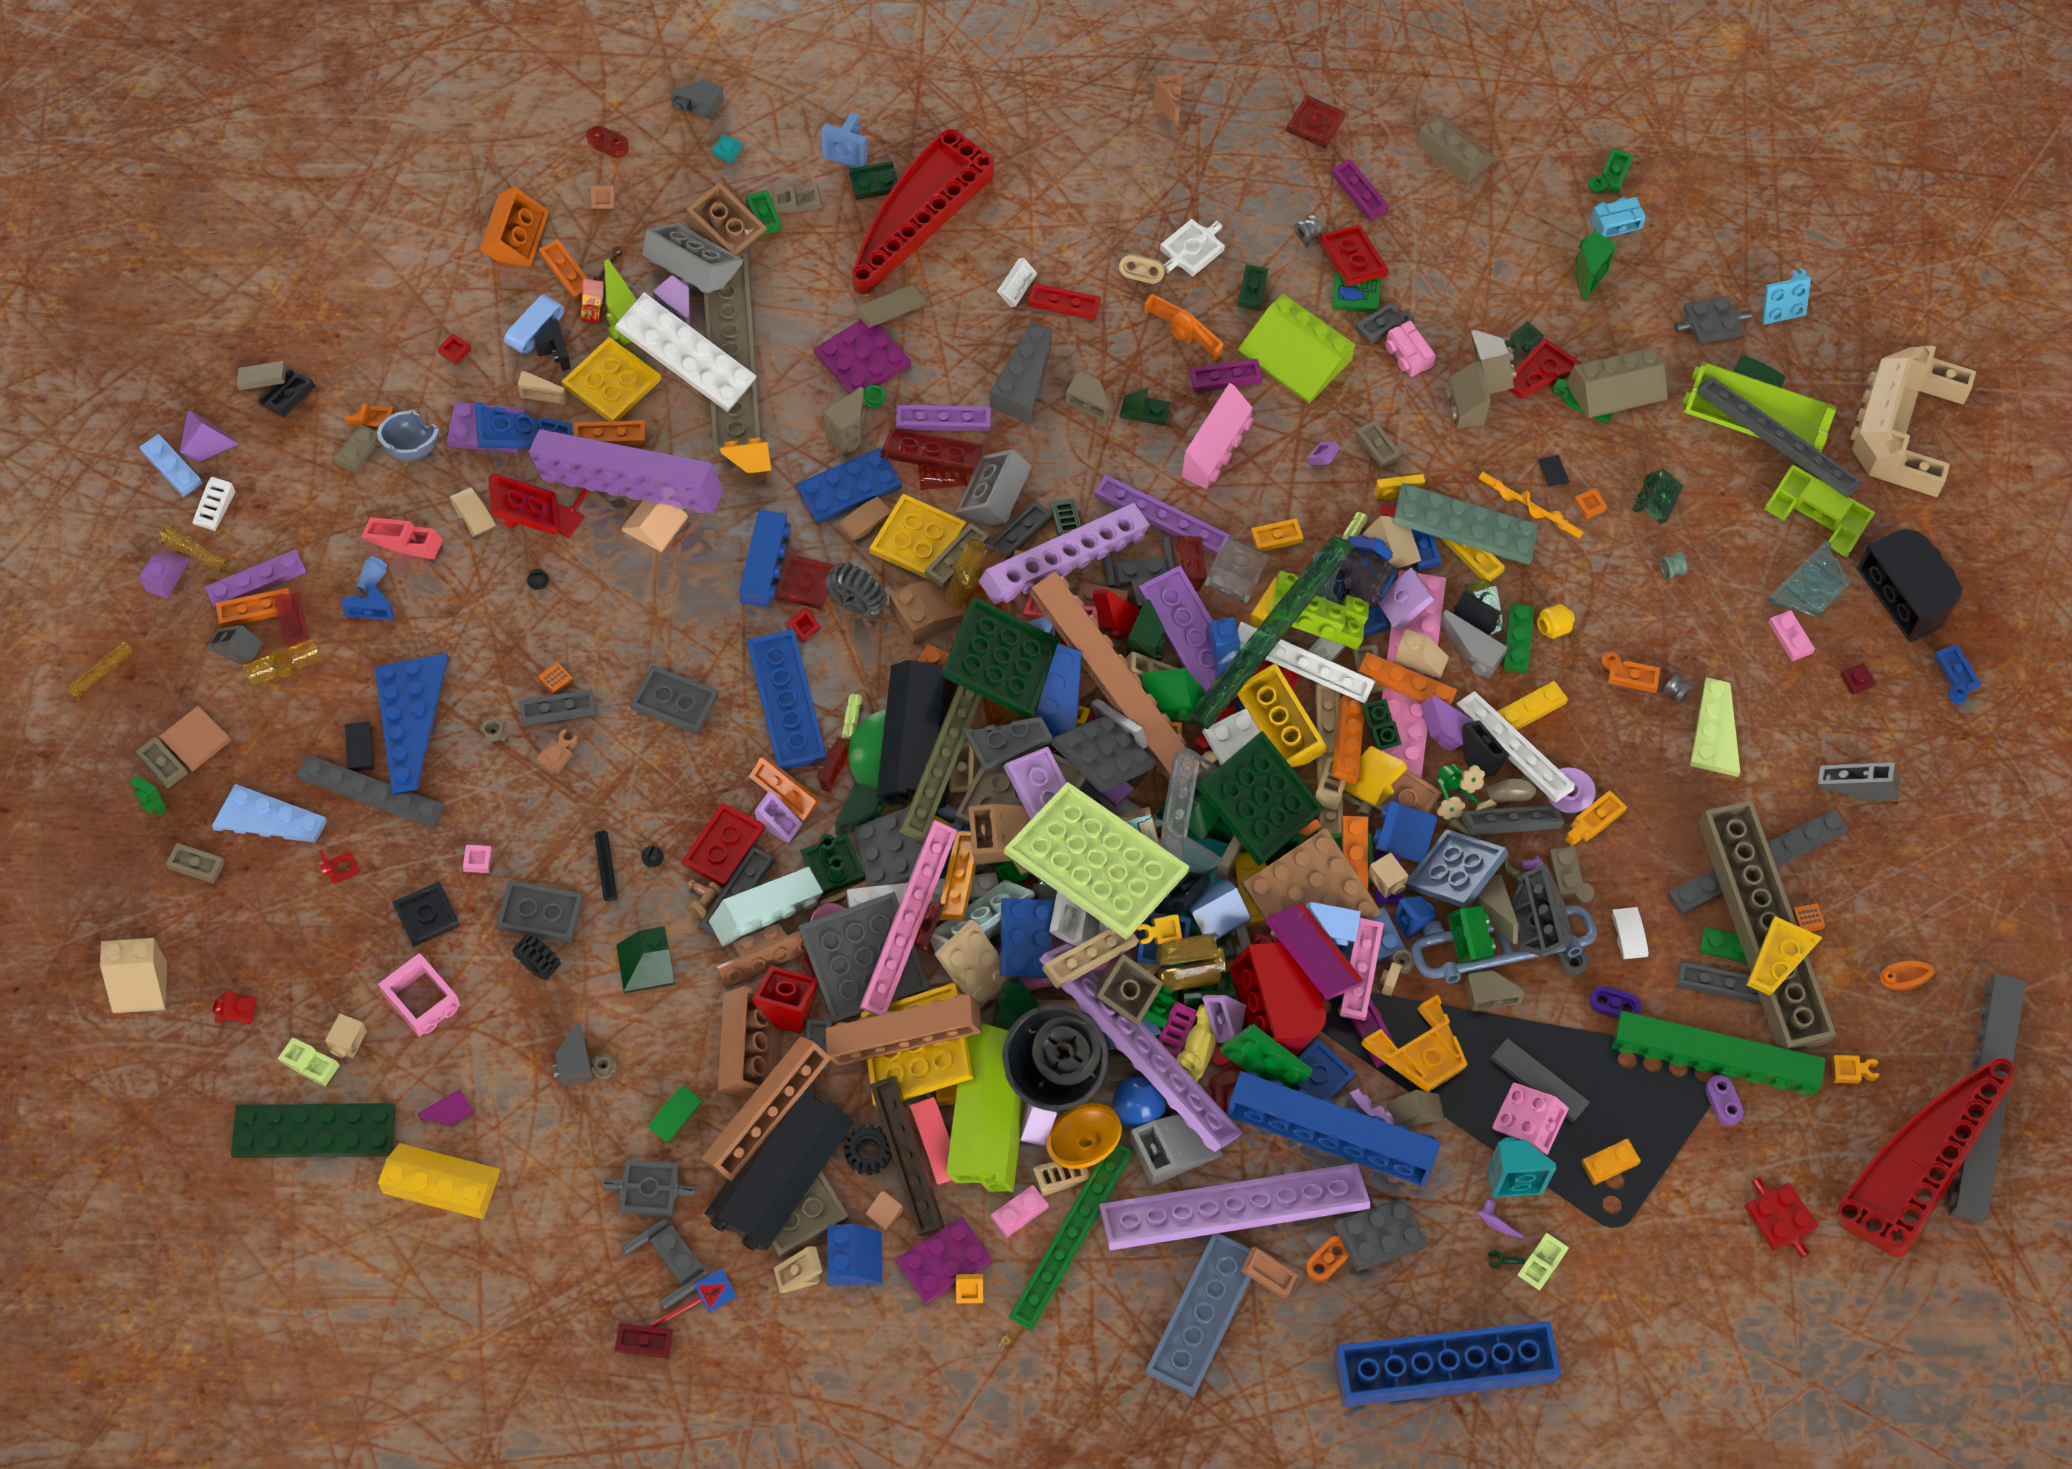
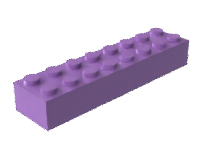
M539 429L528 452L542 480L548 483L557 482L569 487L586 488L593 492L597 490L607 492L613 496H627L633 500L641 499L654 504L671 505L677 509L686 508L698 513L706 512L713 514L724 491L712 463L541 429Z

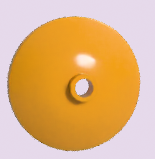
M1088 1103L1072 1108L1063 1113L1053 1123L1049 1137L1046 1138L1048 1154L1056 1164L1064 1168L1080 1169L1095 1165L1105 1159L1117 1146L1122 1133L1121 1121L1116 1112L1104 1104Z

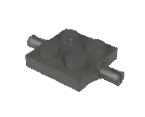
M1729 297L1686 303L1683 310L1687 321L1675 322L1674 329L1676 332L1689 330L1695 336L1697 344L1742 337L1743 334L1739 321L1751 320L1752 314L1750 310L1737 312L1733 308Z
M626 1159L621 1179H604L603 1190L619 1191L621 1197L619 1212L622 1214L673 1217L674 1204L678 1196L694 1197L695 1186L679 1185L678 1163Z

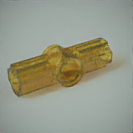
M971 539L967 542L961 557L953 563L954 574L946 591L945 600L955 607H961L962 604L966 603L971 589L979 583L978 572L988 551L987 545L979 539Z
M312 639L288 649L283 647L276 648L270 653V656L243 665L251 686L275 677L288 678L293 675L296 669L322 659L315 641ZM286 661V663L279 665L280 662Z

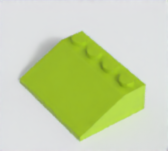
M1282 293L1266 310L1237 352L1247 360L1258 359L1260 369L1310 404L1352 361L1355 344Z

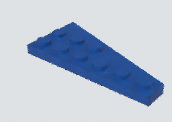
M448 653L374 667L393 794L419 788L425 752L428 750L430 731L433 729L440 700V689L444 683L445 668L449 662Z

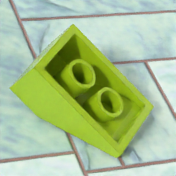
M607 259L604 261L608 309L606 318L610 324L608 331L614 340L617 339L624 346L632 341L617 331L615 326L637 299L610 260Z

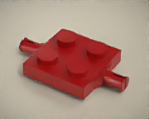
M1761 1176L1755 1178L1751 1183L1760 1195L1758 1198L1747 1203L1744 1208L1772 1251L1774 1252L1784 1246L1793 1245L1801 1259L1808 1256L1811 1252L1802 1239L1805 1235L1815 1231L1819 1226L1790 1182L1778 1188L1768 1189Z

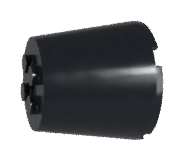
M1061 1004L1039 1006L1022 1015L1007 1033L1002 1050L1005 1076L1013 1091L1026 1103L1036 1108L1047 1111L1075 1108L1090 1099L1099 1089L1105 1078L1108 1067V1049L1105 1038L1097 1024L1088 1015L1074 1007ZM1060 1046H1068V1052L1071 1055L1063 1057L1061 1055L1063 1051L1060 1049Z

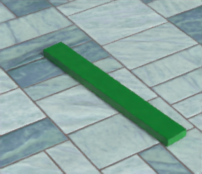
M1118 1143L1105 1159L1096 1164L1010 1313V1320L1030 1331L1034 1330L1100 1214L1099 1204L1107 1202L1133 1157L1134 1150Z

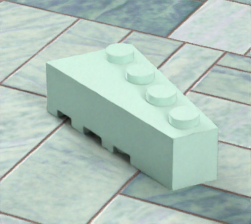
M807 867L724 899L710 918L709 923L722 947L774 922L788 918L802 909L808 910L818 904L817 900L823 891L811 869Z

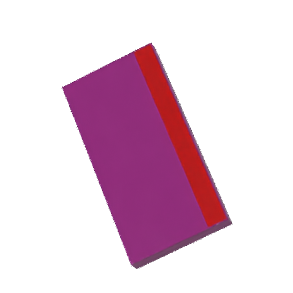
M1302 902L1269 915L1265 920L1326 1000L1357 988L1364 982Z

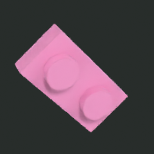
M1791 610L1770 618L1768 623L1791 661L1814 652V646Z
M1031 1185L992 1213L991 1219L1003 1235L1008 1238L1047 1210L1049 1204L1034 1185Z

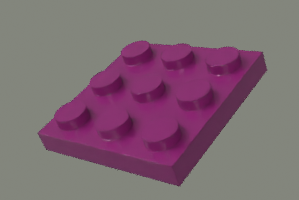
M862 319L814 348L815 356L849 394L860 387L865 390L870 385L879 386L911 366V360L879 324L868 328Z

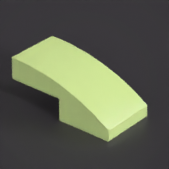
M293 1037L278 1057V1060L286 1066L325 1087L340 1066L336 1060L316 1052L312 1046Z
M1546 1233L1517 1276L1540 1291L1569 1247Z

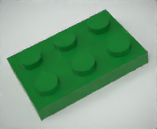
M1254 1024L1223 1043L1220 1050L1221 1053L1245 1071L1257 1073L1262 1079L1268 1081L1276 1080L1282 1082L1290 1089L1308 1079L1313 1071L1311 1067Z

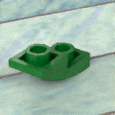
M1158 978L1164 984L1143 1019L1164 1028L1177 1000L1180 988L1176 987L1171 981Z
M682 1085L647 1127L666 1143H670L684 1123L691 1119L704 1101L686 1086Z

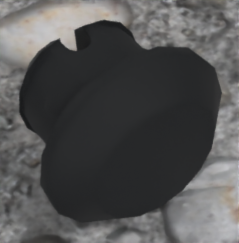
M533 569L527 578V583L530 588L541 590L548 585L549 578L543 570Z
M650 845L645 848L641 855L642 862L647 867H657L663 862L664 853L658 847Z

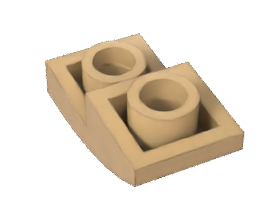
M471 487L449 497L459 518L464 519L473 537L495 528L496 525L488 510Z

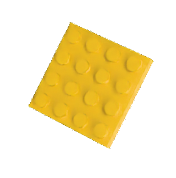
M954 982L892 1002L888 1011L897 1012L913 1005L931 1004L934 1000L952 999L960 995V989ZM866 1011L861 1013V1018L876 1016ZM967 1036L867 1059L870 1084L891 1076H897L904 1100L973 1079ZM872 1093L873 1105L877 1108L876 1103H875V1099H874V1096H873V1093Z

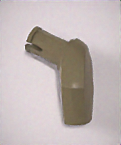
M1525 774L1522 779H1507L1487 787L1489 798L1496 803L1508 801L1526 802L1537 793L1535 783Z

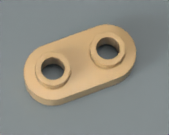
M1136 254L1126 255L1119 264V269L1123 276L1146 283H1158L1165 275V267L1159 260ZM1134 262L1136 265L1135 269L1129 268L1128 263ZM1155 267L1158 273L1152 274L1150 268Z

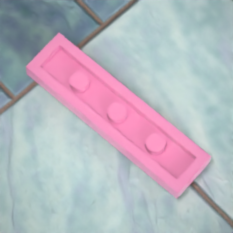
M1363 918L1359 919L1356 942L1353 943L1350 964L1364 982L1359 987L1344 993L1340 1016L1363 1021L1366 1019L1384 926L1382 922Z

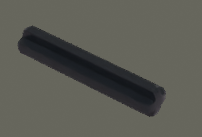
M604 830L597 831L594 837L603 898L607 902L617 899L608 832Z

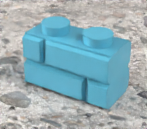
M1622 197L1616 202L1609 204L1602 202L1593 207L1590 219L1596 232L1608 238L1642 229L1645 214L1642 208H1640L1637 197L1629 199Z

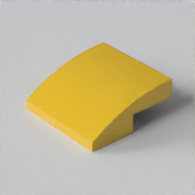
M1370 746L1360 757L1358 781L1354 785L1346 782L1343 791L1378 808L1394 792L1391 784L1408 768L1404 761Z

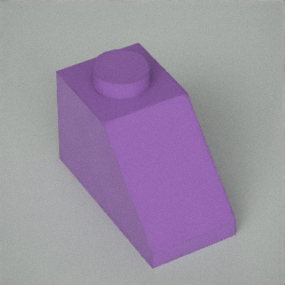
M169 550L152 556L140 575L145 591L168 599L190 558Z
M1435 695L1424 700L1421 708L1431 738L1438 742L1440 747L1450 751L1463 745L1462 726L1464 723L1473 722V720Z

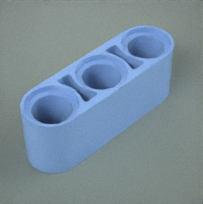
M541 295L507 331L504 337L505 344L523 355L528 354L536 346V342L553 319H558L559 321L562 318L565 307L549 296Z

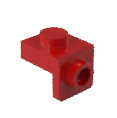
M225 991L219 998L215 999L212 1012L215 1014V1023H221L226 1019L251 1024L254 1019L256 997Z

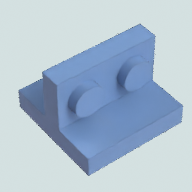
M850 112L842 129L824 124L821 129L823 158L852 168L867 166V137L860 135L861 125H859L858 114Z

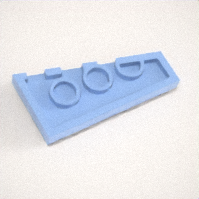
M235 784L212 827L213 830L217 831L225 829L241 834L246 832L258 833L260 836L270 837V835L282 836L284 839L316 843L327 820L326 817Z

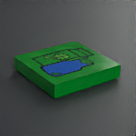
M1335 269L1332 309L1375 313L1379 309L1381 278L1346 287Z

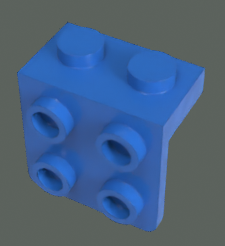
M1390 801L1389 806L1384 804L1380 816L1384 823L1382 829L1376 830L1373 843L1377 844L1375 850L1388 854L1390 852L1392 854H1400L1401 858L1420 863L1427 855L1437 822L1436 816L1400 805L1401 803Z

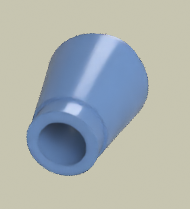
M370 556L364 562L356 587L368 594L370 582L376 585L387 572L385 570L387 564L376 557Z

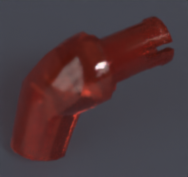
M1233 1065L1220 1071L1208 1082V1088L1212 1091V1099L1225 1114L1228 1113V1091L1236 1085L1240 1072H1247L1239 1065Z

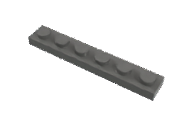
M307 755L297 773L298 780L431 829L435 828L445 809L444 804L409 791L393 794L390 784L311 755Z

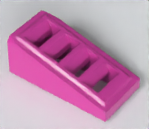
M1179 1002L1174 1003L1168 1021L1158 1038L1161 1044L1165 1041L1177 1047L1175 1051L1164 1046L1176 1060L1186 1044L1190 1030L1197 1021V1010ZM1175 1023L1184 1027L1185 1031L1172 1026V1024ZM1168 1032L1180 1037V1041L1168 1036Z

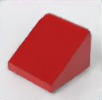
M807 607L799 610L784 622L789 630L794 629L795 635L801 641H804L821 627Z

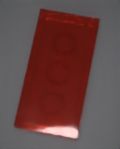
M891 427L882 447L880 457L973 476L982 454L983 446Z

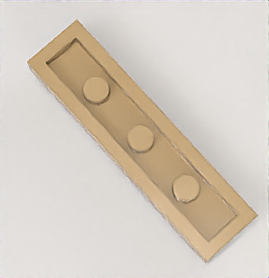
M1109 928L1045 963L1042 970L1058 989L1133 948L1139 940L1134 933L1126 940Z

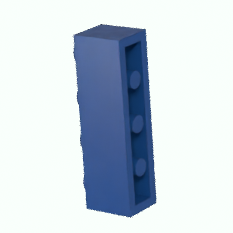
M758 510L739 590L741 604L769 608L771 599L776 597L777 585H774L775 579L780 578L782 565L779 562L780 558H784L786 554V544H784L785 537L789 538L791 532V524L788 523L787 514Z

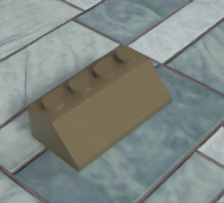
M1654 348L1574 365L1566 383L1587 418L1667 400L1668 398L1664 363Z

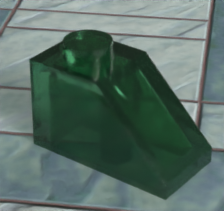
M856 782L854 783L835 822L836 835L840 836L855 831L854 827L872 821L877 816L881 817L885 803L876 796L877 790Z

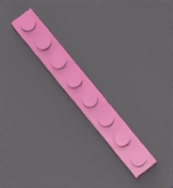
M936 820L931 823L859 1009L876 1016L883 1015L884 1012L888 1011L956 836V829Z

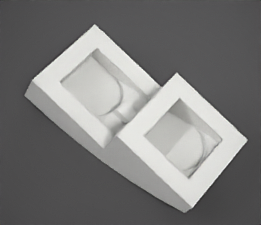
M1638 908L1613 909L1612 919L1618 933L1617 943L1623 959L1648 957L1646 936Z

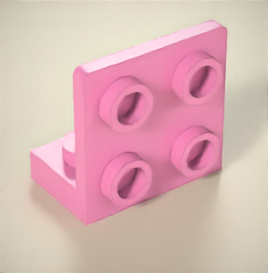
M1513 1083L1492 1128L1497 1132L1519 1140H1526L1540 1152L1548 1155L1569 1108L1555 1096Z

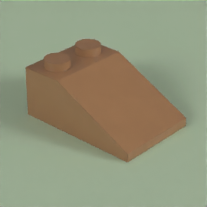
M720 182L686 209L685 222L696 233L736 256L767 230V227Z
M954 578L944 588L932 580L909 584L889 594V609L912 645L962 622L969 605V600Z

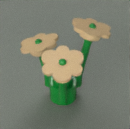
M1453 763L1452 765H1445L1439 770L1436 784L1440 787L1445 799L1437 809L1439 816H1443L1446 820L1452 817L1457 818L1463 814L1462 809L1465 808V803L1459 797L1450 798L1447 789L1456 790L1459 788L1477 806L1476 810L1494 809L1497 806V803L1492 799L1481 803L1472 794L1475 789H1480L1484 785L1482 778L1485 776V772L1480 770L1477 765L1471 766L1469 771H1463Z

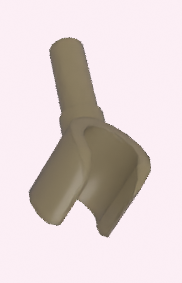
M1345 792L1343 798L1359 808L1357 815L1368 817L1369 820L1373 813L1372 805L1357 800Z

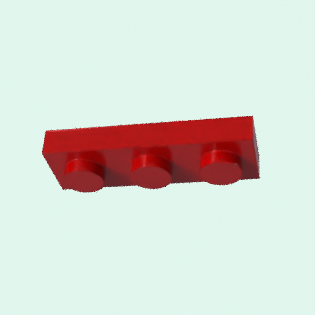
M1034 283L1028 307L1095 321L1101 297Z

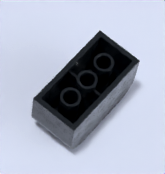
M1899 530L1869 544L1856 568L1910 643L1943 627L1961 596V585L1955 576L1954 570L1946 564L1940 551L1932 545L1928 538L1914 530Z

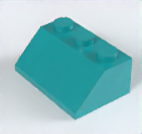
M1514 1137L1502 1139L1498 1142L1487 1166L1491 1198L1543 1195L1556 1170V1163L1526 1140H1517Z

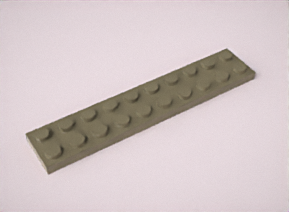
M740 252L737 256L743 259V264L722 289L714 290L711 293H704L706 337L710 342L756 375L747 252ZM756 380L729 412H726L711 400L714 454H722L720 447L725 446L724 442L738 440L740 445L747 444L748 439L760 437Z

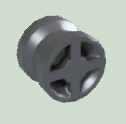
M1313 215L1307 216L1305 221H1298L1294 224L1296 235L1303 243L1309 242L1311 237H1318L1322 234L1321 225Z
M1678 673L1666 684L1663 692L1666 695H1671L1674 698V702L1680 704L1690 694L1694 686L1691 683H1686L1683 680V676Z

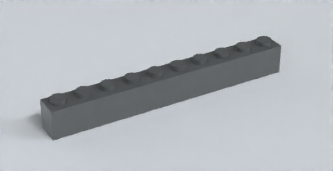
M1995 973L1990 981L1985 982L1983 995L1986 996V1000L1981 1005L1979 1012L1982 1024L1978 1027L1975 1035V1041H1978V1048L1974 1050L1971 1064L1975 1065L1974 1071L1997 1058L2008 1059L2013 1064L2026 981ZM2003 1071L1995 1072L1996 1075L2001 1077L2007 1075ZM1989 1091L1982 1093L1986 1097L1995 1096V1094ZM2008 1091L1952 1180L1955 1182L1954 1190H1951L1948 1198V1205L1951 1206L1950 1216L1981 1224L1989 1215ZM1978 1112L1970 1113V1116L1974 1118L1982 1117ZM1960 1133L1963 1134L1962 1139L1969 1138L1968 1134Z

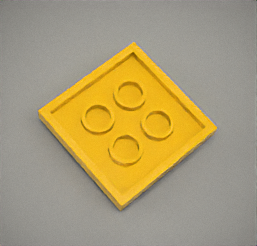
M608 337L561 383L562 387L606 420L619 421L662 379L661 374Z
M902 494L870 546L869 551L877 557L931 580L925 576V569L966 528V521L906 494Z

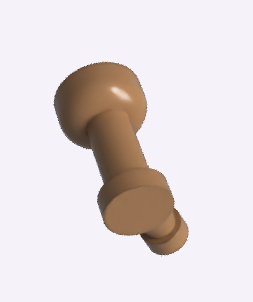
M691 879L687 887L696 891L702 897L699 901L690 902L687 910L692 916L702 920L707 914L706 907L715 896L720 895L722 889L714 882H710L706 887Z

